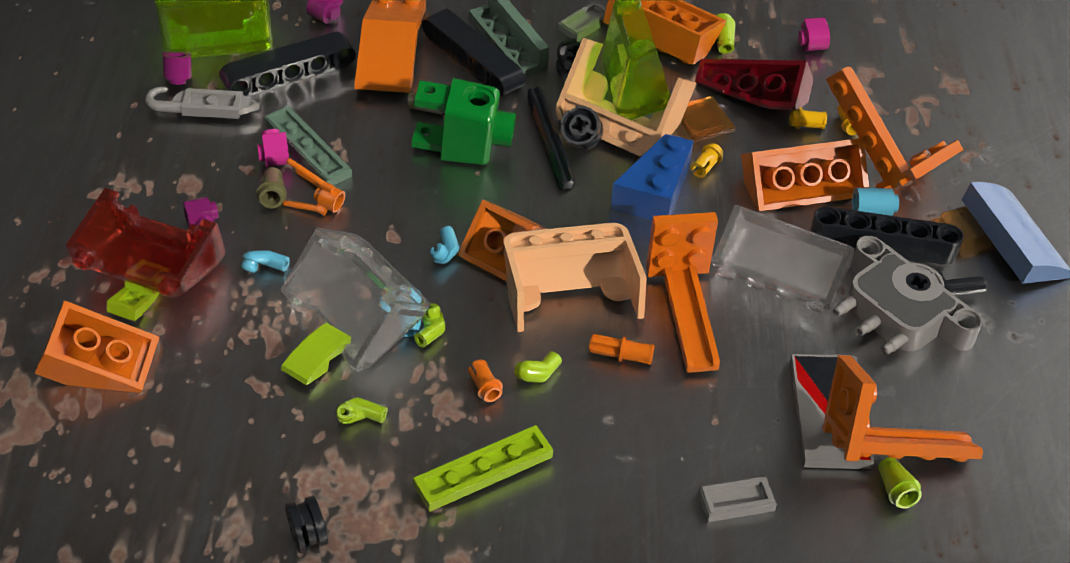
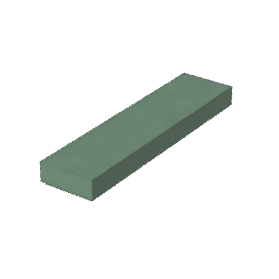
M289 106L264 117L265 125L269 129H278L279 133L286 132L288 149L313 174L332 185L352 177V169Z

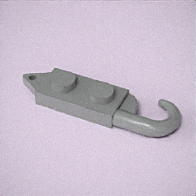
M164 86L153 88L145 95V102L152 110L182 113V116L239 119L242 114L259 110V103L244 96L243 91L186 88L185 91L177 93L172 101L155 100L154 97L157 94L168 91V88Z

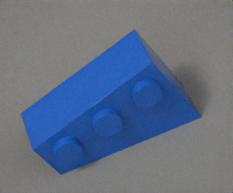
M665 134L613 183L610 209L652 220L653 216L671 215L690 167L694 141Z

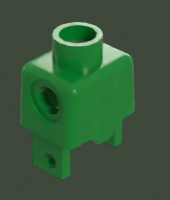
M453 78L452 85L420 80L414 106L445 111L444 126L417 122L411 147L441 152V161L485 165L489 162L493 145L511 148L516 113L498 110L500 93L495 87Z

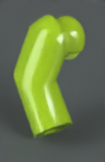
M435 303L427 304L423 308L424 328L414 335L417 345L423 348L441 336L445 331L443 313L440 312V307Z
M551 351L542 361L526 360L517 363L514 367V374L519 380L543 383L548 380L561 364L562 359L559 354Z
M357 397L338 405L335 413L337 419L343 424H351L365 418L383 423L387 416L388 408Z

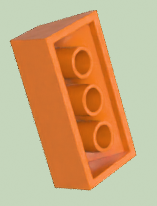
M608 0L603 23L612 26L615 31L633 36L638 42L648 43L656 47L659 52L669 53L679 58L682 63L694 65L707 56L723 30L726 20L683 0Z
M859 138L741 154L744 183L757 211L852 199L855 188H869L865 148L862 146Z

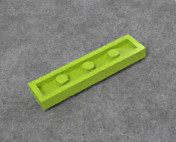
M534 425L414 477L413 486L428 511L431 512L553 458V448L538 426Z

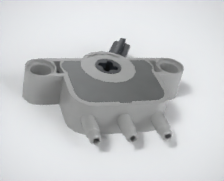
M864 236L857 241L851 262V268L857 275L853 279L849 296L833 308L834 315L840 316L851 311L863 321L857 327L859 335H864L874 330L887 340L881 346V352L886 355L897 349L916 351L937 336L956 350L966 351L974 346L982 326V318L975 310L956 296L985 293L987 291V280L985 277L976 276L945 280L942 272L938 273L935 269L924 264L910 263L876 237Z

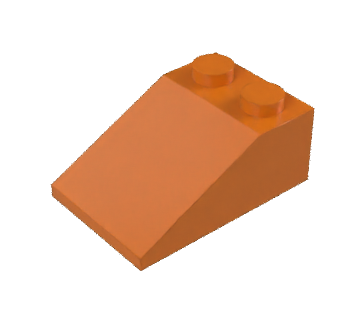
M64 300L54 320L34 374L69 386L141 393L159 341V336Z

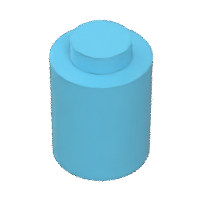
M855 188L853 191L852 210L893 216V213L899 209V197L897 194H894L892 188Z

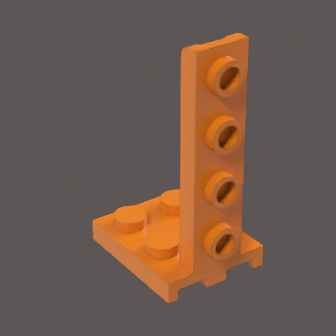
M848 66L825 79L831 92L843 109L846 118L858 135L862 146L866 149L874 163L875 169L883 179V181L875 185L876 188H899L911 180L918 179L964 150L958 140L947 145L943 140L928 149L930 153L924 149L910 157L911 160L908 161L910 163L908 165L854 70Z
M716 212L653 216L646 264L648 277H664L687 373L716 371L720 367V359L697 275L709 273L718 225Z
M838 355L822 430L824 433H831L833 435L831 442L836 448L844 449L843 458L846 461H859L860 456L870 457L872 454L886 455L895 459H901L904 456H918L921 459L934 460L936 457L950 458L959 462H965L967 459H982L983 449L978 444H974L971 441L970 435L966 432L870 427V410L872 404L877 399L876 383L852 356Z

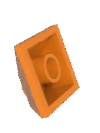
M482 200L457 256L507 282L504 257L505 237L515 232L547 228L517 213Z

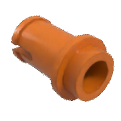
M476 360L471 363L476 372L471 366L468 367L467 371L478 388L477 394L479 398L486 402H493L500 398L502 395V383L499 379H495L485 360Z

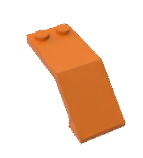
M426 0L371 1L362 21L354 89L411 92L414 80L417 36L426 11Z

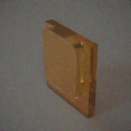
M713 96L689 102L681 120L682 126L694 142L735 132L736 128Z
M966 206L943 212L941 217L932 219V222L951 224L963 231L964 239L958 253V257L961 260L997 249Z

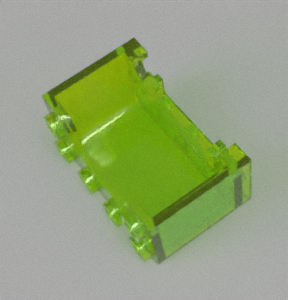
M154 0L163 52H191L192 59L263 51L273 45L269 0Z

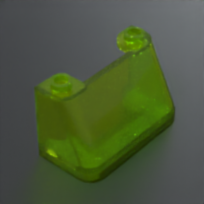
M615 0L602 52V62L616 113L633 120L666 109L671 95L641 0Z

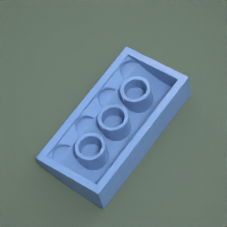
M970 183L961 199L1022 284L1070 279V268L1010 190L993 183Z

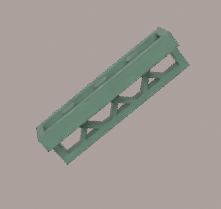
M488 0V5L469 10L470 19L489 42L518 64L525 76L548 69L549 46L509 0ZM491 14L493 17L492 20L481 18V16ZM494 29H497V30L505 31L506 34H505V35L496 34V33H493V30H494ZM506 44L518 46L519 49L518 51L507 49L505 46ZM520 59L529 61L532 64L522 67L518 61Z

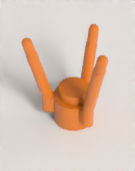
M287 159V164L296 169V174L318 187L314 193V200L317 201V205L285 200L282 203L283 206L315 211L324 216L328 210L333 213L338 212L344 203L345 192L325 182L294 160Z

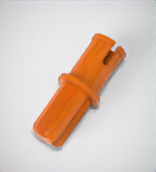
M593 334L590 338L589 351L595 354L619 358L618 362H622V359L651 365L655 345L626 340L627 337L623 336V339Z

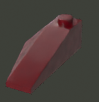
M701 59L695 78L697 85L767 109L797 110L807 104L814 81L807 60Z

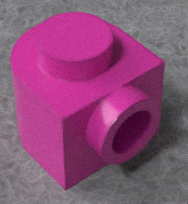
M826 18L804 19V22L801 24L802 30L798 32L799 45L803 46L805 51L828 50L830 31Z
M278 129L262 131L263 144H257L259 162L265 161L266 167L287 165L289 153L286 132L279 133Z

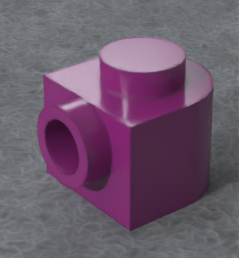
M308 0L306 6L307 14L329 24L335 21L341 14L340 6L343 4V0Z
M162 52L163 78L168 79L170 84L175 85L185 84L186 80L192 78L191 52Z
M202 197L182 202L191 238L215 233L216 225L214 220L219 219L215 201L210 202L208 197Z

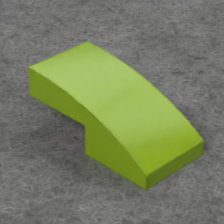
M142 262L125 275V287L107 300V312L136 321L158 297L170 277V271Z
M326 322L294 349L282 364L281 370L303 384L308 385L328 371L330 360L350 348L352 337Z

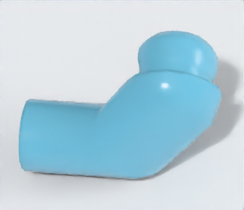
M445 226L440 229L439 235L442 244L437 243L438 248L435 249L432 246L430 250L431 257L438 264L448 263L460 249L454 229L451 226Z
M269 250L247 251L242 256L244 259L241 262V268L255 273L258 269V264H262L285 272L289 266L290 259L287 256Z

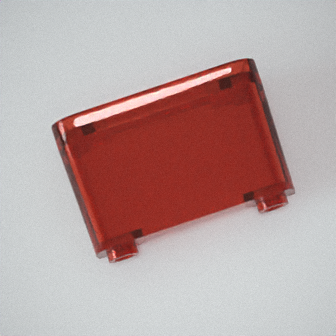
M104 188L66 244L67 250L72 257V262L78 268L83 270L91 269L158 291L168 298L182 297L214 270L226 255L216 222L202 219L198 226L191 224L188 230L177 228L140 216L136 206L130 204L126 208L118 201L120 197L119 192Z

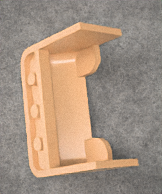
M582 38L556 104L555 110L558 119L561 121L563 115L568 110L576 108V106L589 107L597 113L603 124L602 140L638 156H643L665 134L671 135L680 125L697 83L678 77L668 103L660 104L655 109L652 118H646L604 99L608 89L607 79L601 73L593 70L603 44Z
M603 223L511 233L505 237L504 257L509 302L517 332L524 331V312L535 309L540 305L541 293L601 287L603 294L613 301L631 299L637 318H644L647 277L630 233L624 225L619 223Z

